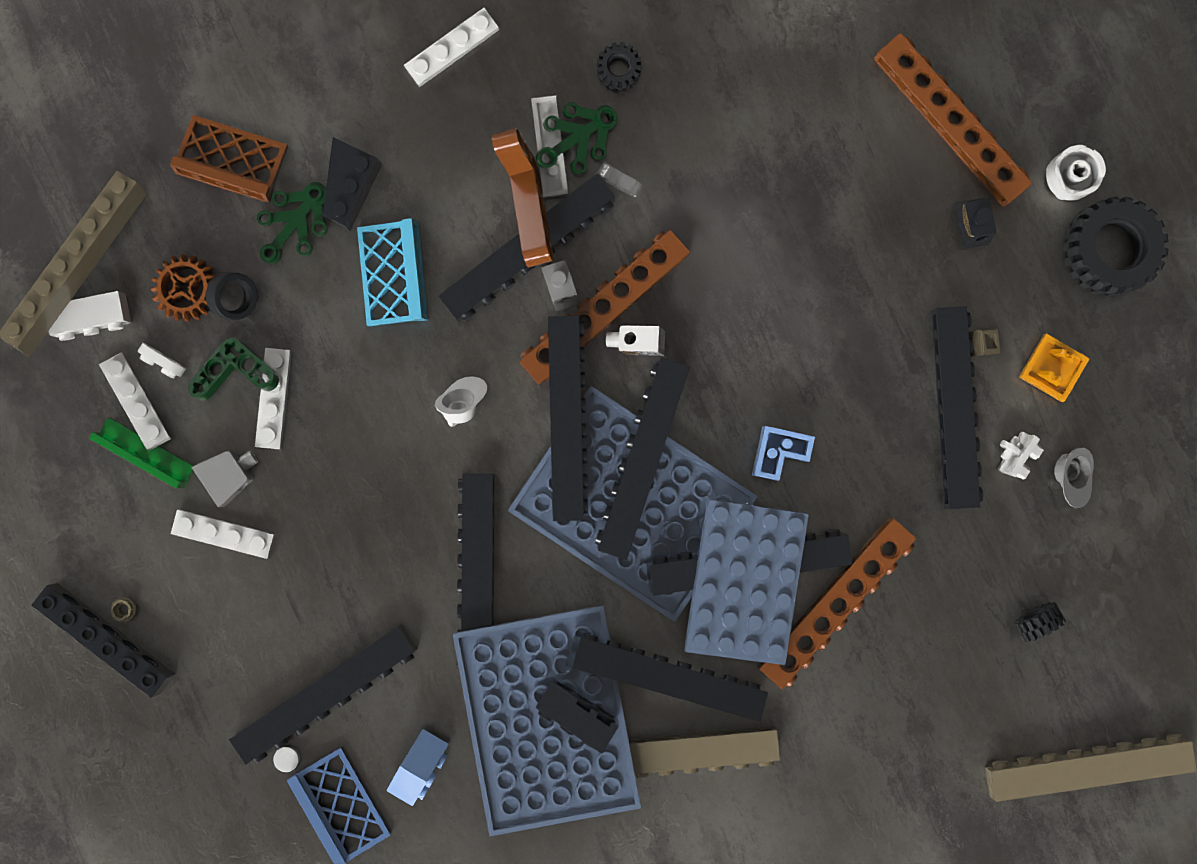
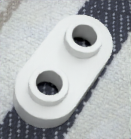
M142 343L138 349V352L141 354V360L152 366L154 363L163 367L161 372L173 379L176 375L181 377L186 370L184 366L146 343Z

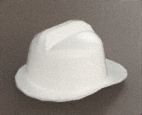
M472 376L459 379L435 401V407L437 411L443 414L451 427L458 423L467 422L474 417L476 405L487 393V385L484 380Z

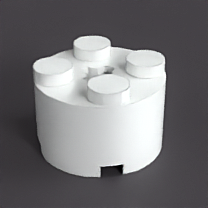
M1084 145L1071 146L1050 162L1046 169V179L1050 190L1058 199L1079 200L1094 192L1101 185L1106 172L1105 162L1096 150L1087 148Z

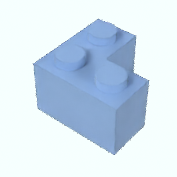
M763 426L752 476L779 481L784 457L810 462L815 437Z
M422 729L387 791L411 806L414 805L417 798L422 800L437 775L433 770L435 767L441 768L448 756L444 751L449 744Z

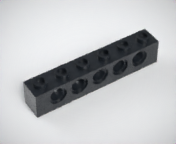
M58 583L46 585L31 605L150 698L159 695L175 675L170 669Z

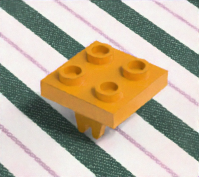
M1046 333L1043 334L1019 378L1060 402H1065L1088 363L1089 358Z

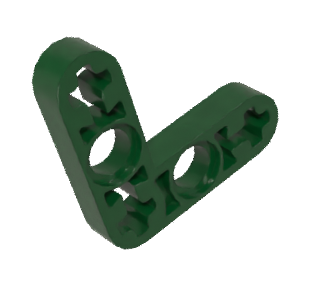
M228 338L222 342L190 381L188 391L192 397L200 401L209 400L235 368L255 386L264 391H272L279 383V375L245 344L235 338ZM232 346L241 354L239 357L232 354L230 350ZM253 358L255 362L253 368L246 371L244 367L246 361ZM221 363L222 371L214 376L212 373L213 367ZM260 372L267 375L270 379L267 383L258 375ZM206 377L213 379V381L209 382V380L206 379ZM200 385H203L202 387L204 388V391L202 393L199 389Z

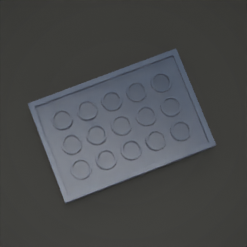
M707 499L684 646L685 652L785 665L808 513Z

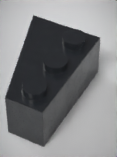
M334 137L332 138L323 216L328 221L351 231L382 166L378 158Z
M552 678L536 704V709L539 710L538 714L542 718L550 722L551 720L555 721L563 731L570 735H575L584 744L601 754L619 727L618 718Z

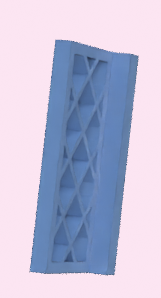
M341 747L287 779V783L334 864H346L349 860L390 836L387 827ZM337 755L340 756L344 763L341 774L327 770L329 760ZM326 763L324 769L317 768ZM345 768L348 770L350 776L344 775ZM312 770L323 773L319 787L309 785L304 775ZM325 774L340 777L337 791L322 788ZM343 778L353 780L356 784L354 796L339 792ZM311 789L318 791L316 797ZM358 790L360 791L363 798L357 797ZM321 791L335 795L332 809L320 806L318 799ZM338 796L353 799L349 813L334 810ZM355 800L366 802L368 805L366 817L352 814ZM324 811L330 812L329 820ZM370 812H372L375 819L369 818ZM333 813L348 817L344 831L332 827L331 819ZM350 818L365 821L361 835L347 832ZM368 822L378 824L383 832L375 838L364 836ZM336 833L343 834L341 841ZM346 835L360 839L358 848L349 854L343 846ZM363 840L369 841L366 844L362 845Z

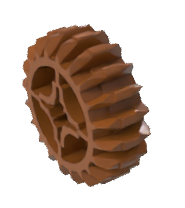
M181 254L180 260L172 256V264L167 261L162 262L165 269H156V272L160 274L159 278H151L153 282L157 283V286L150 288L152 292L158 293L152 298L153 301L160 302L157 308L161 311L166 310L165 316L167 317L174 315V320L180 321L183 317L184 321L190 322L191 316L195 320H199V312L208 315L209 312L206 309L208 306L206 290L209 282L216 276V274H211L214 268L210 265L206 266V261L203 259L197 260L195 255H191L188 259L187 255ZM184 269H195L197 271L194 276L190 275L186 278L178 272ZM172 279L173 289L168 294V285ZM203 280V293L199 297L198 287L202 284L201 281ZM182 282L189 285V294L182 291ZM185 298L193 303V305L185 308H179L174 305L176 301H181Z

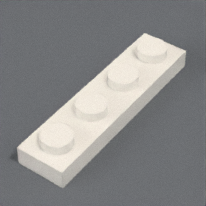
M482 8L404 64V67L416 84L421 87L499 31V27L486 9Z
M556 96L532 98L537 150L539 151L544 147L552 148L561 142V133L559 130L553 132L546 131L543 127V121L551 115L559 119ZM549 119L548 126L554 128L555 122ZM562 153L557 156V162L554 166L550 168L540 167L544 199L568 196ZM543 154L541 157L542 161L548 163L549 157Z
M265 348L264 362L277 372L279 383L272 391L261 389L255 447L282 450L292 356L291 350ZM262 374V378L267 383L270 379L267 375Z
M121 352L99 364L146 449L150 451L169 441L171 437L124 354Z
M180 509L176 512L171 530L173 535L266 559L270 558L276 535Z

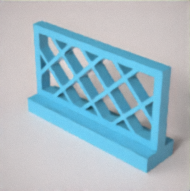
M410 218L403 219L400 222L357 227L367 326L429 320L419 222ZM400 228L401 238L395 245L386 237L392 229ZM375 232L380 236L372 248L365 241V233ZM384 240L393 247L385 259L376 252ZM396 251L401 253L404 259L399 269L389 263ZM373 254L383 261L375 272L368 268V260ZM386 265L396 272L388 283L378 276ZM399 275L406 280V287L401 294L391 287ZM375 279L385 286L377 297L370 291V285ZM388 290L398 296L390 308L381 301ZM402 300L408 305L409 316L400 317L394 312ZM379 303L387 312L382 319L373 320V309Z

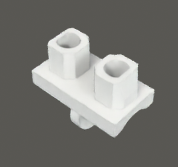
M1021 431L1018 437L1013 436L1010 443L1002 440L1000 446L1005 450L1001 455L1003 460L997 469L1002 473L1026 479L1030 473V468L1024 463L1028 457L1036 460L1044 451L1038 444L1040 439L1035 435H1029Z

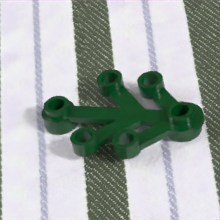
M570 102L563 107V114L569 119L579 116L592 120L585 126L559 120L553 115L545 118L543 127L546 131L553 132L559 130L572 133V135L552 148L544 147L536 154L537 164L542 168L554 166L557 162V156L578 143L576 158L572 161L570 168L575 174L585 172L587 169L586 156L590 134L597 129L596 146L590 150V156L595 161L604 159L607 154L605 146L608 130L612 129L617 123V113L608 105H602L593 110ZM568 106L574 108V115L568 113ZM602 114L608 117L607 123L601 120ZM549 119L555 122L554 128L548 126ZM596 148L601 150V157L596 156ZM543 154L549 157L548 163L542 161L541 157ZM576 162H580L582 164L581 171L576 169Z
M311 182L306 185L304 191L284 193L283 191H276L272 195V201L278 207H284L287 203L292 202L303 203L296 210L274 213L263 210L257 214L258 223L264 227H268L272 223L288 221L273 242L265 244L261 248L260 257L264 262L274 265L281 260L282 253L280 249L296 228L299 240L296 246L297 252L304 257L312 253L313 247L309 243L306 215L311 209L313 210L315 221L311 227L312 232L318 237H323L327 234L328 227L324 222L322 207L326 193V187L323 184ZM318 190L319 196L317 198H312V191ZM284 195V201L277 203V196ZM265 214L269 215V220L266 223H262V216ZM318 225L324 226V230L321 233L316 232ZM307 244L309 246L308 251L302 253L301 246ZM273 249V256L270 258L266 257V251Z

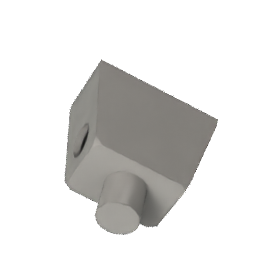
M562 259L542 266L541 270L555 310L559 311L579 304L566 260Z
M228 450L193 466L192 469L217 507H225L253 481V477L248 469L257 464L258 460L250 450L240 457L235 451Z

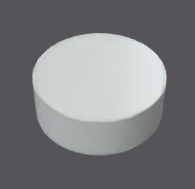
M289 745L281 747L276 751L273 758L275 767L281 772L294 770L300 763L299 751Z

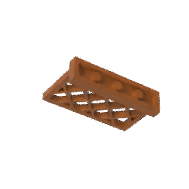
M192 115L178 154L173 156L170 166L177 175L270 203L273 195L271 191L288 145ZM197 124L207 126L210 133L196 138L194 131ZM224 132L231 134L234 140L220 146L215 136ZM213 138L217 148L204 153L200 143ZM246 140H252L257 148L243 153L239 144ZM197 145L201 153L200 156L193 159L184 157L187 149ZM237 145L241 155L227 161L223 151ZM270 147L280 149L277 157L267 161L263 153L264 150ZM221 153L225 163L216 167L210 165L207 158ZM260 153L264 163L251 168L247 158ZM244 160L249 170L241 174L234 173L230 166ZM268 167L271 173L268 182L257 180L254 173Z

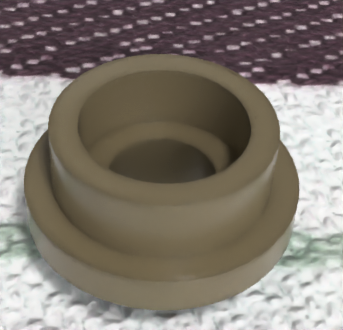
M128 597L117 598L113 601L110 608L112 617L119 622L130 621L135 616L137 610L135 602ZM122 605H126L128 608L126 614L121 612Z

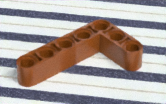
M517 127L493 134L491 137L494 150L511 180L524 261L528 268L553 261L552 245L536 160Z

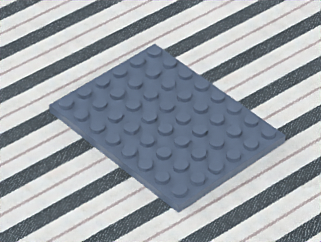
M590 386L583 397L586 398V413H581V423H586L587 438H582V448H587V463L582 464L583 474L588 476V489H583V499H588V514H584V520L553 521L551 446L508 511L675 622L691 599L693 590L653 596L649 588L646 562L652 561V557L666 555L667 559L676 558L677 554L681 552H692V555L699 554L707 499L753 505L758 496L667 437L627 560L598 551L599 545L595 544L599 529L603 531L605 529L607 521L602 519L607 505L611 507L613 505L615 497L610 495L615 481L620 483L623 473L618 471L623 457L628 459L631 450L626 448L630 434L636 435L639 425L634 424L635 414Z
M603 605L453 633L489 836L641 808L618 681L566 666L574 636L582 637L583 633L598 637L597 642L603 644L610 640ZM552 678L618 718L619 727L602 754L584 744L575 735H570L563 731L555 721L551 720L550 722L538 714L539 710L536 709V704Z

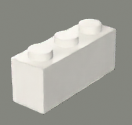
M115 291L70 300L50 328L49 335L58 337L59 340L63 341L74 339V334L84 333L85 336L99 334V329L108 328L109 331L123 329L124 324L131 323L126 294Z

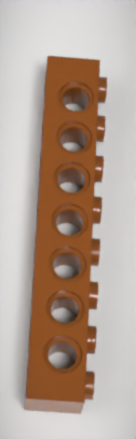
M899 33L876 54L874 60L1002 207L1012 202L1032 184L1027 171L1021 167L1019 168L1013 162L1012 154L999 146L996 136L990 130H985L980 124L981 121L978 115L973 111H969L964 106L962 97L950 90L946 79L941 74H936L931 68L932 65L929 59L924 55H920L915 50V45L909 37H904ZM900 59H907L911 66L908 68L903 67L900 64ZM916 77L924 78L927 86H920L916 81ZM933 96L941 97L943 105L935 104ZM949 114H955L959 118V124L952 123L949 119ZM972 133L975 136V143L969 142L965 134ZM982 151H987L991 154V162L983 159ZM999 170H1004L1008 174L1007 181L999 177Z
M671 230L666 234L661 231L652 239L653 245L646 250L643 247L633 256L635 260L628 267L626 264L622 265L614 273L616 277L610 283L607 280L596 288L597 294L593 298L589 299L586 297L576 306L579 310L572 316H579V318L588 317L592 322L588 329H584V337H579L580 347H585L689 256L690 251ZM657 251L663 252L666 260L663 263H656L652 259L653 253ZM644 268L648 275L643 280L636 279L633 275L634 270ZM619 284H624L628 287L629 292L625 296H618L615 293V287ZM601 300H605L610 304V309L605 313H601L596 309V304ZM548 331L540 337L541 343L536 348L530 346L520 355L522 360L519 363L539 386L549 379V362L546 363L540 360V353L545 349H549Z
M888 518L854 556L852 565H846L791 627L787 655H793V664L790 667H784L780 664L760 662L757 665L759 670L779 688L783 689L785 686L789 688L798 677L796 675L802 667L806 669L813 662V654L818 649L823 650L831 641L829 636L835 630L840 631L848 622L846 617L852 611L855 613L862 607L865 602L862 599L869 592L872 594L881 585L879 580L885 574L889 575L898 566L896 561L902 555L906 556L912 551L915 546L913 542L916 538L894 518ZM890 541L894 547L893 552L890 555H885L882 547L886 542ZM874 560L877 564V569L874 573L868 574L866 564ZM853 579H858L860 589L852 593L849 590V583ZM836 598H842L844 606L840 611H834L832 608V603ZM819 617L827 619V626L822 630H818L815 627V622ZM802 636H809L811 639V643L807 648H800L798 645V641Z

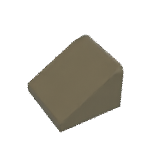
M998 328L969 332V337H972L973 351L970 352V356L1001 353Z

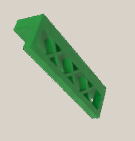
M108 417L100 432H92L89 437L95 443L176 489L185 488L194 473L192 469L193 464L161 446L148 451L137 432Z

